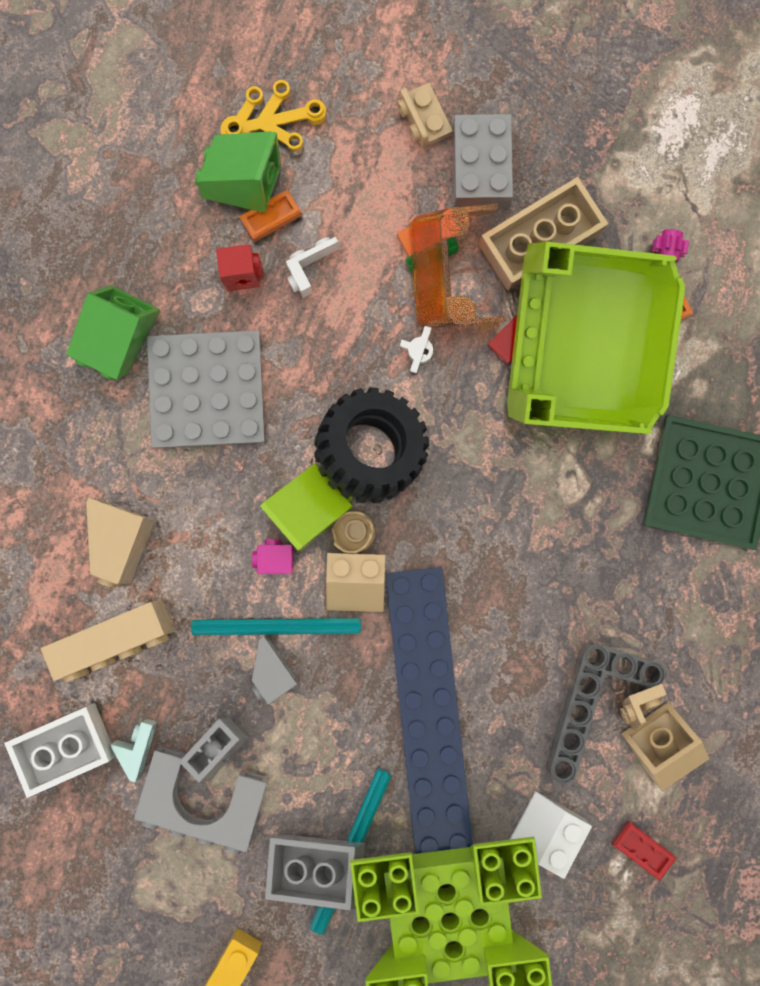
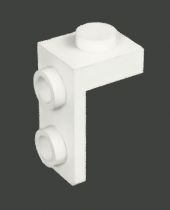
M329 237L323 238L314 244V248L306 252L299 250L289 257L290 259L286 261V265L291 275L287 277V280L294 293L299 291L302 298L312 294L311 285L302 268L339 250L337 237L332 239Z

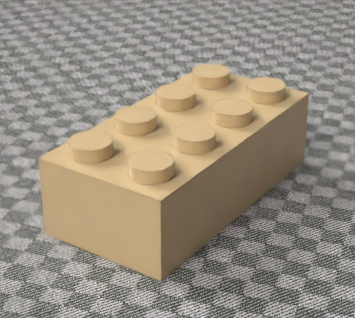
M576 177L481 235L478 246L507 291H510L521 284L524 257L530 243L547 241L585 245L600 236L608 226V222L579 177Z
M163 600L152 601L40 649L53 681L63 678L64 682L67 683L90 674L88 670L90 667L93 672L116 663L114 658L116 656L122 660L142 652L141 646L146 644L148 649L169 640L168 634L175 632Z

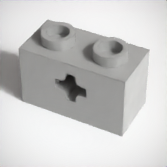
M230 717L219 718L179 762L199 783L209 781L249 737Z

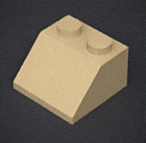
M327 553V610L383 612L385 555Z
M669 702L645 717L646 723L636 729L630 727L621 733L644 770L661 791L709 760L703 742Z

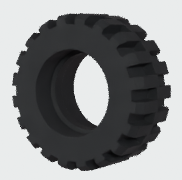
M369 387L366 393L360 388L353 390L350 396L349 394H344L337 400L336 404L331 405L318 428L314 441V446L317 447L314 452L315 461L321 462L318 470L322 477L328 475L330 478L328 485L333 490L339 487L343 490L341 495L347 499L354 495L356 496V502L365 503L368 499H371L372 503H381L385 498L390 500L400 492H403L423 470L422 466L427 461L428 453L425 450L429 447V438L423 436L427 431L425 422L418 421L417 418L420 413L416 408L411 410L407 406L408 400L403 397L400 400L393 397L394 392L386 390L384 393H379V388ZM357 425H371L382 430L390 438L394 446L395 459L393 463L382 468L370 467L361 463L353 456L348 447L346 439L348 430Z

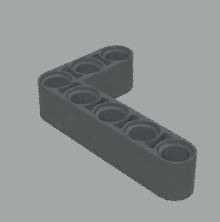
M587 643L581 647L547 760V770L557 782L563 784L570 783L577 775L605 674L652 688L662 684L665 680V670L659 663L596 643ZM597 649L600 653V659L597 663L590 664L588 662V654L591 650ZM624 657L627 660V668L619 673L615 665L619 658ZM652 666L655 671L654 677L646 681L643 672L647 667ZM584 677H590L592 687L588 691H581L579 687L580 681ZM576 705L584 707V714L579 719H573L571 711ZM569 733H575V744L565 747L563 744L564 737ZM561 761H566L568 763L567 771L561 775L556 774V765Z

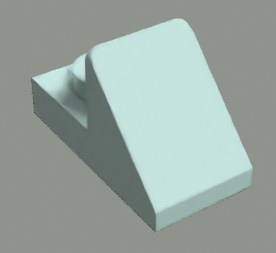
M145 719L140 725L137 724L131 738V741L135 742L134 745L119 740L111 743V748L129 781L136 782L142 777L157 721Z

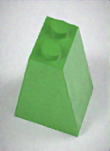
M269 131L214 135L211 146L207 145L205 149L202 169L199 168L196 173L195 184L199 187L201 198L266 213L281 169L277 133Z
M112 285L89 292L85 298L66 355L75 359L78 365L92 367L100 371L101 376L110 380H117L129 373L159 315L160 309Z

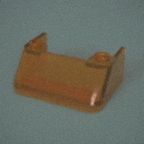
M497 204L453 207L421 214L411 221L409 239L417 322L422 327L427 326L435 329L506 321L505 316L476 318L475 304L470 298L451 296L447 238L462 236L469 227V217L493 215L498 210Z

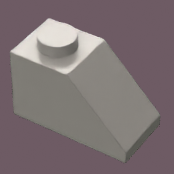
M266 635L258 643L252 682L254 683L252 690L261 702L265 700L269 705L297 685L299 681Z

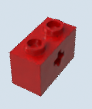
M251 244L216 249L219 277L227 292L260 287L259 278H264L262 261H260L259 253L253 252Z

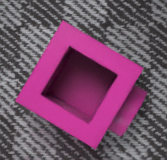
M264 539V545H257V551L252 552V567L257 568V574H294V546L282 545L281 539Z

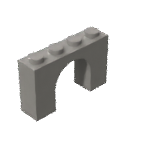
M162 746L154 750L134 819L141 821L142 826L150 829H157L158 826L169 829L168 832L177 837H185L186 835L196 837V841L204 845H213V843L225 846L224 849L231 853L240 854L241 851L247 852L269 778L242 770L238 775L229 808L218 817L201 819L189 814L183 808L178 797V784L183 770V765L179 761L186 754Z

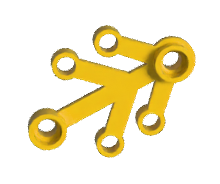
M278 80L273 85V95L259 117L248 120L254 108L261 105L264 100L262 90L259 87L252 86L247 90V100L237 116H230L222 122L221 135L251 133L260 130L263 132L272 131L277 133L278 141L287 145L291 152H299L303 148L302 136L295 132L288 133L278 126L307 120L312 125H320L327 116L326 106L322 101L313 99L308 101L303 108L275 114L283 100L290 96L288 82ZM279 87L287 89L284 93L277 92ZM253 93L260 95L256 100L251 99L250 96ZM312 107H319L320 111L312 113L310 109ZM232 126L239 127L237 132L229 131ZM297 139L300 142L297 146H292L290 141Z

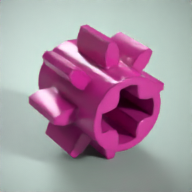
M666 229L662 231V235H657L656 239H654L652 252L676 256L677 260H675V263H677L680 257L683 258L688 253L689 240H683V232L679 230Z

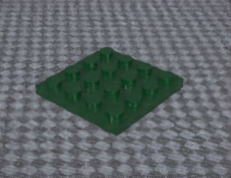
M666 415L642 526L749 550H757L760 536V435Z

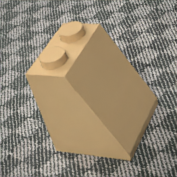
M88 498L86 510L90 574L99 577L98 583L111 588L115 586L121 588L122 584H131L155 520L104 501Z

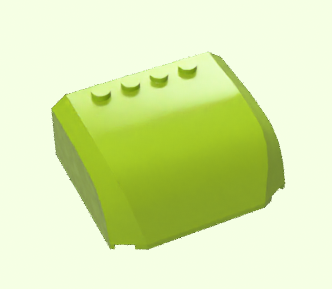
M547 241L530 243L523 262L507 398L508 417L524 424L651 434L653 432L651 429L659 416H663L669 407L683 309L685 285L683 278L679 277L675 260H677L676 256Z

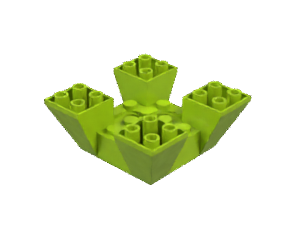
M534 836L472 844L466 848L420 854L409 852L350 860L358 922L390 918L393 943L365 978L366 986H428V983L481 976L487 977L488 986H552L548 954L511 929L508 903L542 898ZM444 884L451 885L448 888H440ZM476 909H483L481 912H473ZM447 913H454L451 916H444ZM420 916H421V917H425V918L422 919V920H416V919H415V918L420 917ZM451 941H456L454 944H448Z

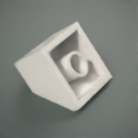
M535 791L510 839L534 836L538 865L565 879L592 826L586 818Z

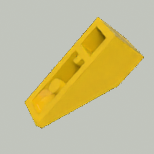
M237 928L204 986H240L258 956L262 942Z

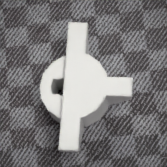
M425 326L422 336L414 338L411 342L401 340L399 347L408 351V356L413 362L410 371L413 373H417L419 365L427 363L432 357L433 346L428 340L431 332L430 327Z

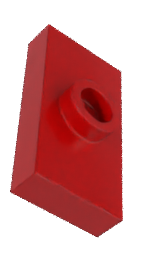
M627 820L611 842L615 848L659 881H661L677 859L675 855L629 820Z

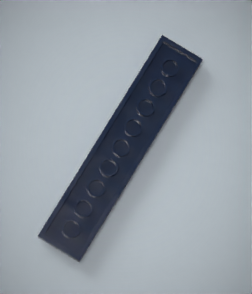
M442 567L386 573L415 854L470 847L473 842Z

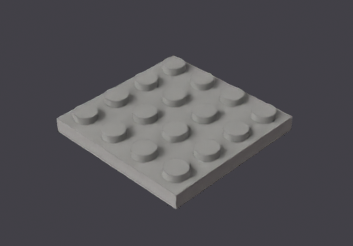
M259 330L147 336L151 448L265 443L261 335Z

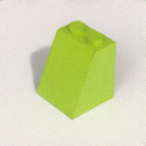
M316 463L260 505L293 546L301 552L334 525L342 515L353 508L349 503L353 500L352 496L347 499L341 495L343 490L340 488L337 489L336 487L333 490L328 485L330 478L328 475L325 477L321 476Z

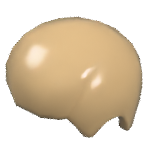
M347 511L335 522L332 528L334 545L345 554H359L368 550L375 538V528L371 518L361 511Z

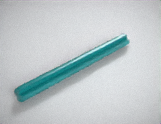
M359 618L193 620L191 623L192 635L359 634L361 632V620Z
M377 769L347 841L364 842L391 779V774L388 771ZM318 906L310 924V930L323 935L335 908Z

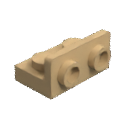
M430 83L407 92L406 88L400 89L399 100L397 101L398 109L402 117L407 116L411 124L408 126L410 134L415 142L419 141L422 149L452 136L453 130Z
M662 684L628 696L621 702L623 708H620V712L626 725L631 724L632 729H636L646 723L643 713L661 705L660 699L667 695Z

